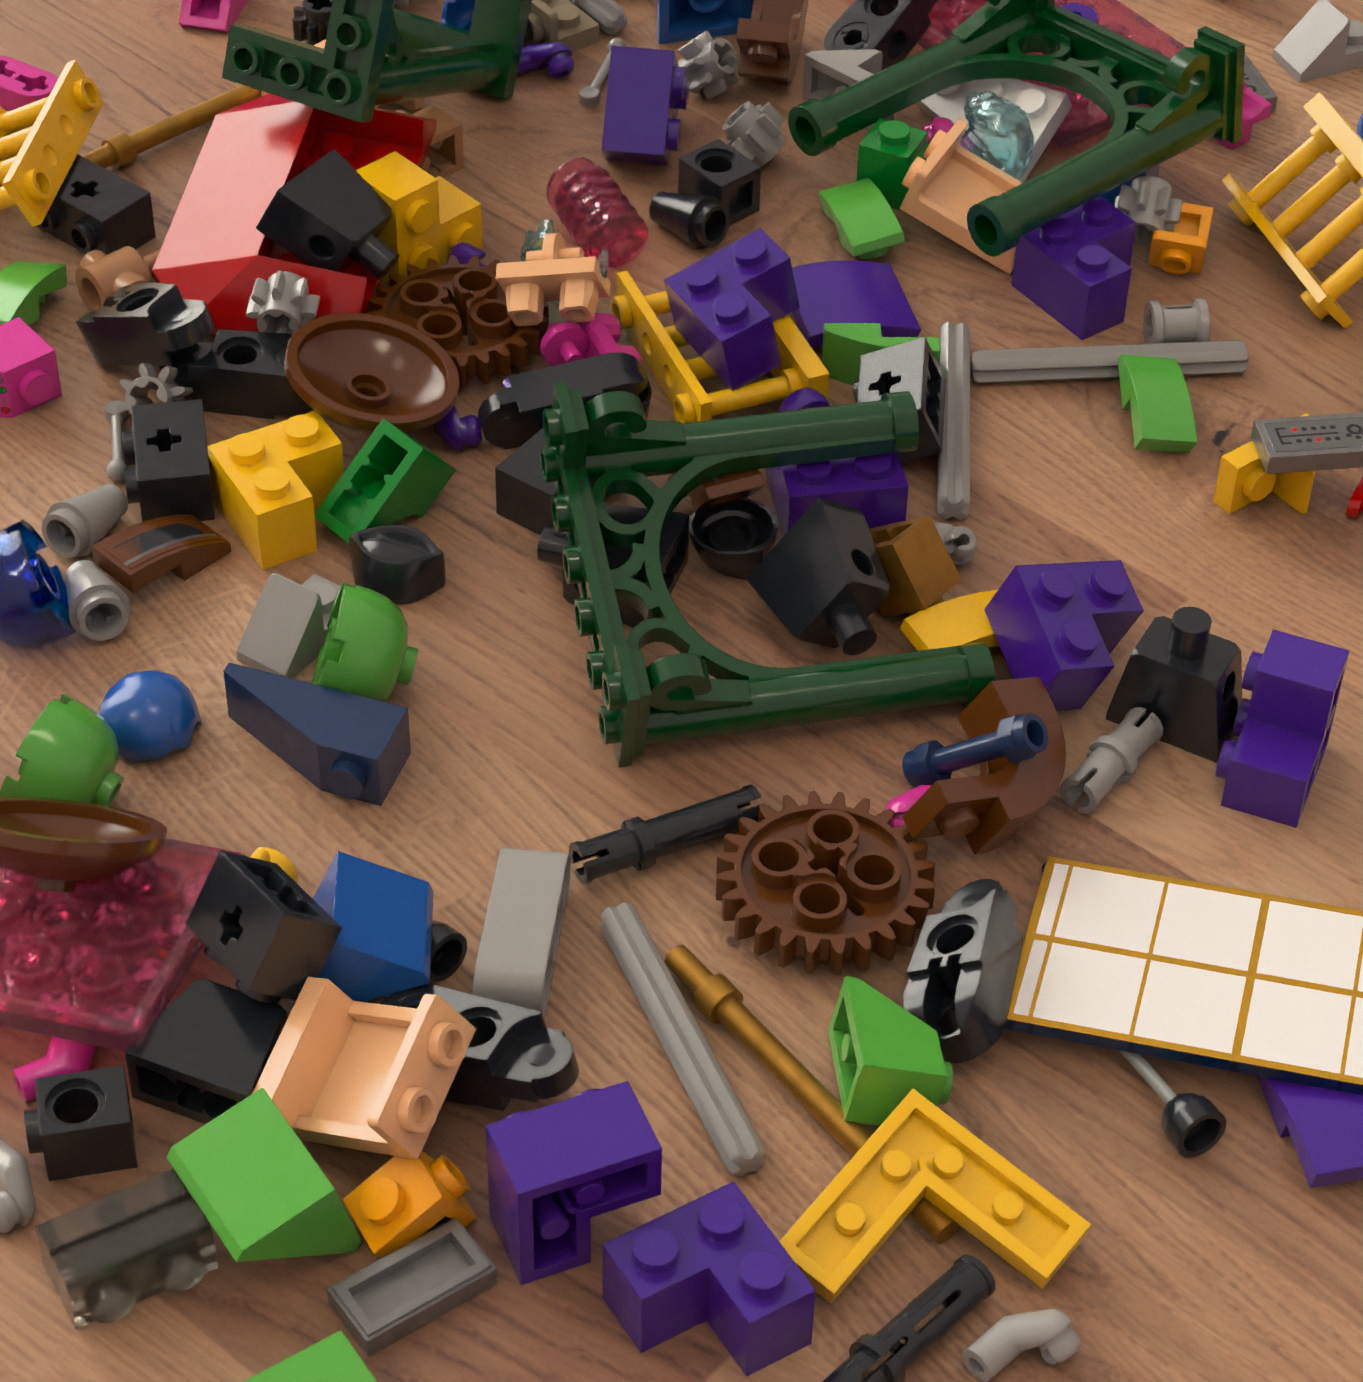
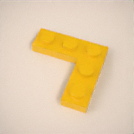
M912 1089L779 1242L814 1287L816 1293L832 1304L923 1197L1042 1289L1087 1236L1091 1224L915 1089Z

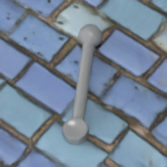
M613 38L608 42V54L590 86L580 90V103L582 105L591 107L600 102L599 89L609 73L611 46L626 47V43L622 39Z
M118 400L111 401L104 407L106 420L111 422L112 460L106 467V473L109 479L116 482L125 480L124 468H129V466L125 465L122 443L123 422L128 419L129 414L128 411L117 410L116 406L123 402Z

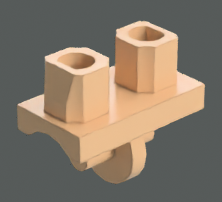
M559 232L546 234L543 240V250L527 251L526 261L497 263L496 280L506 294L507 313L517 326L538 325L543 321L544 302L560 301L559 312L564 320L574 323L592 322L595 317L598 299L610 298L611 282L608 278L602 276L596 256L584 257L582 247L566 248L563 236Z

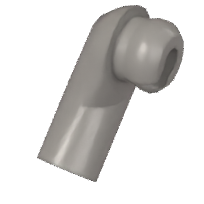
M1050 1308L1004 1316L962 1352V1359L966 1368L974 1377L982 1382H988L1021 1352L1038 1347L1044 1360L1049 1364L1055 1365L1057 1362L1062 1363L1079 1350L1081 1342L1077 1332L1069 1326L1072 1318L1058 1309Z

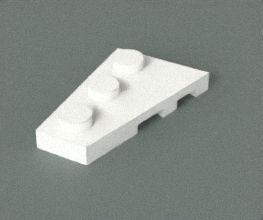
M994 78L965 82L948 87L917 102L919 109L932 119L938 117L949 118L955 124L960 118L969 123L964 135L977 148L979 155L991 164L993 162L997 163L1010 176L1024 183L1072 108L1067 93L1013 78Z

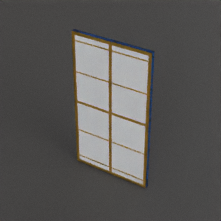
M1047 856L1046 863L1042 866V878L1020 952L1004 1029L1363 1095V910Z

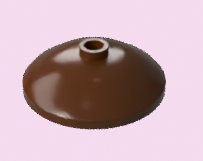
M339 313L311 320L293 333L287 344L284 357L286 377L295 392L308 406L332 422L361 432L373 433L383 418L405 433L428 427L440 421L451 411L459 390L460 380L456 365L437 342L409 325L371 314Z
M0 798V867L34 877L33 886L40 890L72 892L76 890V882L114 877L151 859L166 844L167 828L165 825L153 818L132 811L59 799Z

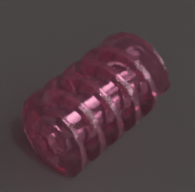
M585 157L569 160L553 173L546 187L547 201L561 223L565 225L568 233L574 238L578 247L583 248L585 257L596 256L599 266L609 268L627 263L643 250L648 240V227L607 170L601 166H595L593 161Z

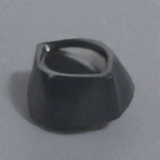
M749 498L693 511L689 517L690 538L699 557L716 572L748 580L747 577L773 549L779 528L777 518L773 512L760 502Z
M383 525L354 532L349 537L353 577L356 585L378 592L388 597L394 604L410 603L422 599L445 586L444 554L429 536L419 529L407 525Z

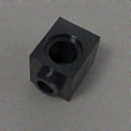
M717 139L679 158L678 193L716 197L729 212V226L759 211L761 166Z
M124 1065L35 1078L38 1108L24 1110L26 1137L30 1154L43 1152L49 1181L138 1167L132 1110Z

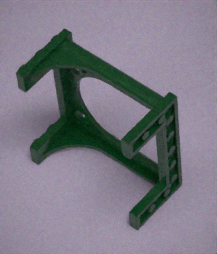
M333 0L324 49L243 23L231 24L222 78L360 123L372 121L374 107L377 105L477 90L502 99L513 97L532 0H476L470 31L393 8L394 0Z

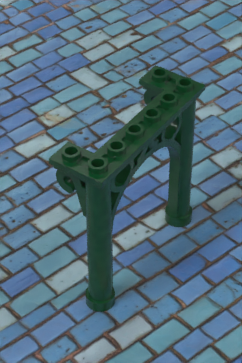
M983 0L987 3L953 30L950 38L822 100L813 98L793 107L788 116L790 133L796 145L805 154L817 156L833 148L839 140L876 123L879 118L884 119L948 87L975 80L1013 78L1045 82L1074 91L1094 102L1107 114L1113 124L1112 129L1102 141L999 196H990L969 209L967 226L972 240L983 253L995 257L1017 246L1024 235L1212 136L1221 141L1227 140L1233 144L1240 141L1245 44L1204 26L1198 29L1197 39L1194 40V48H1183L1171 59L1055 4V0ZM1039 52L1045 55H1031L1028 53ZM1147 104L1153 108L1138 107L1133 105Z
M567 381L554 383L553 406L550 409L543 410V427L547 446L540 447L541 470L544 482H554L557 496H552L551 498L553 524L556 533L566 532L569 545L568 547H563L562 553L567 584L577 583L580 599H575L574 601L576 627L580 637L589 636L592 652L586 653L588 681L591 690L601 689L605 706H599L598 708L600 734L604 745H614L619 768L631 766L632 758L643 756L644 746L955 703H961L966 708L991 681H996L992 655L984 642L791 668L766 667L745 662L726 654L700 636L679 612L664 581L659 551L661 535L672 511L692 490L715 477L739 471L915 451L919 441V421L915 401L909 391L885 393L877 401L681 423L646 420L641 400L630 392L612 391L603 393L592 398L584 405L580 389L569 390ZM675 474L662 489L658 488L648 478L651 476ZM595 483L591 489L590 484ZM618 493L630 494L639 499L649 512L638 523L622 524L609 516L605 500L611 495ZM604 542L617 548L632 549L629 560L621 567L610 570ZM642 574L644 583L640 581ZM618 603L634 607L645 619V621H641L631 630L627 640ZM652 642H664L674 647L680 653L662 657L645 667L642 650L640 651V649ZM709 674L715 677L716 679H710Z

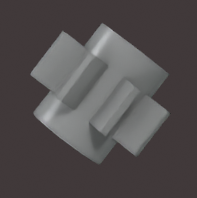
M705 31L678 49L679 54L683 57L678 64L679 67L686 68V78L689 79L690 92L700 93L704 90L706 98L711 100L738 82L737 77L733 73L738 69L739 57L736 49L728 40L724 38L712 40L710 33Z
M750 101L745 102L727 118L722 126V130L727 134L726 139L728 142L726 144L759 166L769 162L781 150L786 141V138L781 134L783 130L780 128L786 120L769 102L764 106L759 104L757 107Z
M1154 176L1138 177L1133 180L1131 187L1122 185L1120 195L1116 196L1114 206L1137 223L1134 238L1136 243L1151 244L1154 230L1174 232L1175 224H1179L1183 200L1171 198L1172 187L1161 178Z
M278 270L277 273L270 276L268 281L259 277L255 280L246 317L257 319L259 332L293 334L302 325L314 320L317 315L320 296L309 294L306 278H302L292 272Z
M141 363L139 364V378L135 380H120L121 386L127 390L125 402H121L116 407L117 410L129 411L132 414L131 406L154 404L147 397L150 389H157L156 396L163 401L162 403L184 401V396H188L193 390L190 387H180L173 382L177 376V368L166 366L157 377L152 364Z

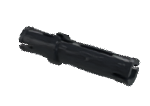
M750 784L743 786L742 789L644 821L639 816L624 820L621 824V829L581 842L575 841L570 843L571 865L597 857V859L583 863L584 867L574 870L575 875L582 884L590 883L594 879L632 866L638 871L653 867L656 863V858L737 832L741 817L750 818L758 822L759 805L742 811L738 809L751 805L750 801L761 798V795L757 788Z
M968 1254L962 1255L947 1272L935 1280L919 1296L910 1301L902 1311L875 1335H861L852 1343L849 1348V1358L822 1382H904L905 1370L937 1341L941 1340L976 1305L994 1293L996 1284L993 1275L979 1259ZM941 1303L943 1309L916 1332L914 1327ZM900 1339H904L905 1343H901ZM889 1350L891 1352L890 1357L862 1381L860 1375Z

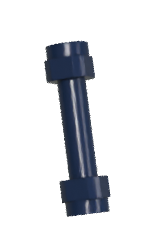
M1036 714L1012 715L1001 719L995 732L946 747L937 740L917 745L914 750L908 751L904 755L902 761L903 773L910 785L918 787L921 785H933L937 780L951 779L952 772L1004 756L1012 763L1029 760L1047 748L1048 731L1043 720Z

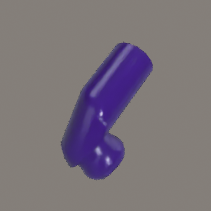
M562 42L522 47L517 75L548 67V73L552 77H565L574 69L575 63L570 57L572 50Z
M455 404L444 418L433 424L446 445L454 450L463 451L465 446L476 447L482 442L479 419L474 415L459 418Z

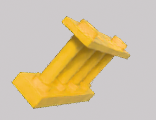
M76 60L65 65L49 97L9 112L0 105V211L17 205L32 227L42 224L104 104L98 87L92 79L85 75Z
M1319 92L1303 106L1317 123L1309 130L1312 136L1249 192L1230 173L1221 181L1234 196L1228 203L1232 211L1247 227H1250L1253 223L1258 226L1307 288L1300 295L1305 304L1320 320L1330 314L1346 329L1353 321L1336 300L1363 277V248L1323 283L1311 268L1363 223V187L1360 189L1362 195L1298 252L1287 239L1291 233L1351 180L1356 184L1363 178L1362 138ZM1338 148L1342 153L1334 159L1337 165L1273 221L1263 207L1326 151L1332 154Z
M628 271L617 273V296L611 298V314L615 315L621 325L620 330H625L673 406L676 422L690 423L711 420L712 416L777 400H785L791 393L803 388L815 389L828 400L830 373L789 314L773 322L781 365L771 370L775 378L746 384L734 391L729 388L707 394L699 380L718 375L702 357L685 360L678 347L690 344L675 329V325L664 328L657 315L671 312L667 292L662 291L643 296Z

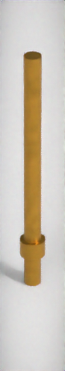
M240 85L132 134L127 135L121 132L102 141L100 148L82 156L105 169L110 166L113 169H119L136 161L137 154L213 121L215 115L261 97V91Z
M678 945L667 954L665 964L694 994V1005L713 1024L723 1023L823 1127L854 1156L872 1134L861 1123L845 1122L842 1104L742 1004L743 994L723 974L714 975L685 945ZM924 1197L909 1213L938 1244L949 1240L959 1227L958 1223Z

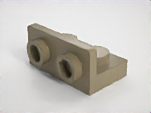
M532 0L524 39L531 45L562 42L573 52L600 42V24L576 5L571 4L569 0Z

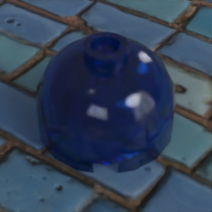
M24 520L0 529V641L14 648L35 649L57 642L74 634L76 631L69 620L64 577L57 564L49 567L45 559L36 553L47 546L31 524Z

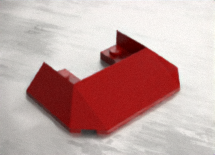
M270 93L215 115L153 266V279L156 283L176 284L183 299L205 301L214 320L215 328L211 333L214 335L217 334L218 330L259 332L257 319L246 317L250 296L255 280L258 277L268 281L270 276L277 273L278 270L292 272L302 278H306L309 294L320 296L317 315L314 319L339 313L366 314L369 312L368 300L369 298L377 297L376 286L381 285L382 279L378 281L357 262H354L343 272L309 266L256 229V226L277 190L333 149L355 170L394 151L422 169L436 130L437 120L374 107L372 121L360 123Z

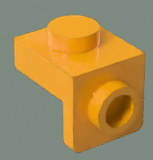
M1183 202L1179 224H1175L1174 232L1164 230L1153 231L1147 265L1160 267L1164 271L1173 274H1184L1187 272L1201 274L1213 207Z
M421 1151L418 1160L397 1156L392 1157L342 1199L373 1254L379 1258H383L418 1239L445 1216L450 1219L457 1218L464 1228L477 1218L464 1197V1194L470 1190V1185L459 1168L445 1155H441L435 1160L423 1151Z

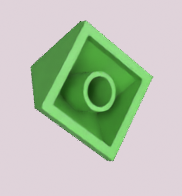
M263 1087L173 1145L166 1157L236 1262L354 1253L362 1242L335 1188Z

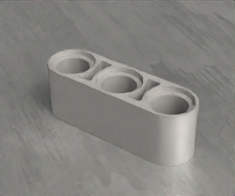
M502 847L500 849L476 960L473 995L541 1011L543 1018L545 1017L568 899L571 868L569 853Z

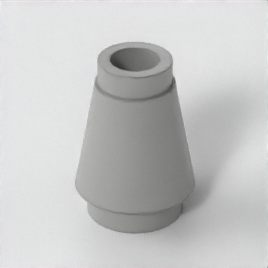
M104 484L99 488L53 504L48 509L47 516L42 522V534L45 542L53 552L61 557L87 556L92 552V546L100 542L118 520L126 514L128 510L126 496L117 486Z
M89 560L73 563L65 573L69 620L72 627L82 636L95 641H105L116 637L124 630L128 622L131 610L128 596L96 563Z

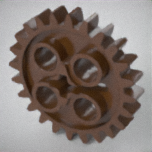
M450 255L447 265H439L433 258H428L427 269L421 270L417 266L409 264L407 265V277L391 273L389 275L390 286H376L377 297L369 298V312L366 313L399 321L432 338L448 353L456 365L461 387H466L469 377L477 376L484 384H489L490 373L494 371L508 378V376H511V364L526 368L528 366V355L539 356L541 354V340L549 327L548 303H544L543 321L538 325H515L507 313L506 294L496 280V266L500 261L494 260L486 267L479 266L478 256H473L467 264H460L455 255ZM449 297L453 304H449ZM463 336H467L468 344Z
M810 791L807 805L799 806L793 798L785 795L783 796L782 811L777 812L770 806L761 804L759 805L758 822L750 818L741 817L739 819L738 834H726L724 852L717 855L715 896L716 900L722 901L721 917L723 921H735L734 937L737 940L755 936L754 954L757 956L773 948L779 950L778 966L784 968L796 956L804 958V967L808 974L814 972L819 961H828L834 974L841 975L844 960L853 959L863 971L869 970L871 953L875 952L890 962L894 959L895 943L911 947L914 944L915 929H922L929 909H933L936 885L934 883L935 862L927 861L928 845L926 842H913L906 824L893 828L894 811L892 809L885 810L876 816L869 814L870 799L864 798L855 808L846 806L845 796L842 792H838L835 795L831 804H822L816 791Z

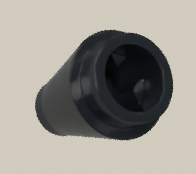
M661 191L653 197L649 207V215L653 222L659 223L662 227L698 249L707 246H717L725 238L729 229V212L714 196Z

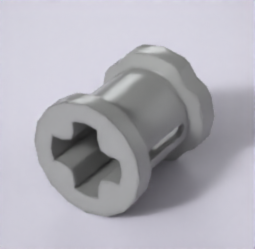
M1201 298L1195 299L1191 305L1161 306L1157 300L1148 301L1144 310L1143 323L1145 343L1209 341L1210 317L1207 301Z

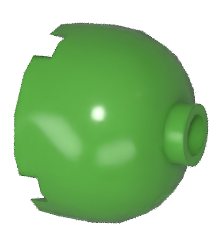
M342 583L327 623L329 630L324 647H320L312 683L386 701L397 682L405 685L409 684L416 664L418 648L407 646V621L401 609L388 597L369 588Z
M61 694L60 701L54 698L36 719L15 755L22 759L18 770L20 775L19 781L6 775L1 787L0 798H46L111 806L124 780V777L114 772L119 757V748L114 731L105 718L89 706L66 694Z

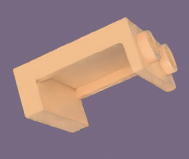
M959 118L948 133L939 130L935 134L925 151L924 158L926 160L918 156L910 166L902 181V185L909 188L900 209L1010 275L1014 267L1016 246L995 257L983 253L971 238L967 226V214L973 205L990 196H999L1022 184V182L961 146L960 141L969 123Z
M307 977L252 1094L263 1087L300 1140L418 1160L460 1064L465 1057L476 1028L440 995L425 994L417 1009L353 1001L329 979Z

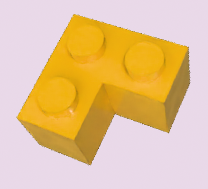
M396 151L356 170L391 207L392 217L379 238L396 251L400 257L392 269L382 278L390 284L389 275L391 273L407 277V265L409 264L423 270L427 269L428 258H433L439 265L447 263L449 253L458 243H469L480 250L483 248L482 204L441 176L433 177Z
M312 411L296 415L287 420L248 433L238 434L233 438L207 446L213 501L262 570L318 551L314 509L320 507L344 473L342 442L319 413Z

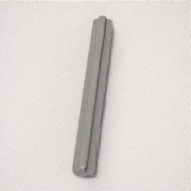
M946 322L940 328L939 339L941 350L939 366L946 378L943 444L942 452L938 453L937 512L945 520L951 517L962 520L969 514L970 329L963 322L957 325Z
M1241 340L976 350L971 356L970 370L973 382L978 384L1120 378L1118 359L1121 354L1176 359L1183 376L1242 374L1247 369L1248 350L1245 342Z
M623 902L617 907H607L601 914L603 920L601 930L725 1166L731 1174L737 1177H742L748 1172H757L765 1164V1159L763 1158L765 1147L636 908L627 902Z

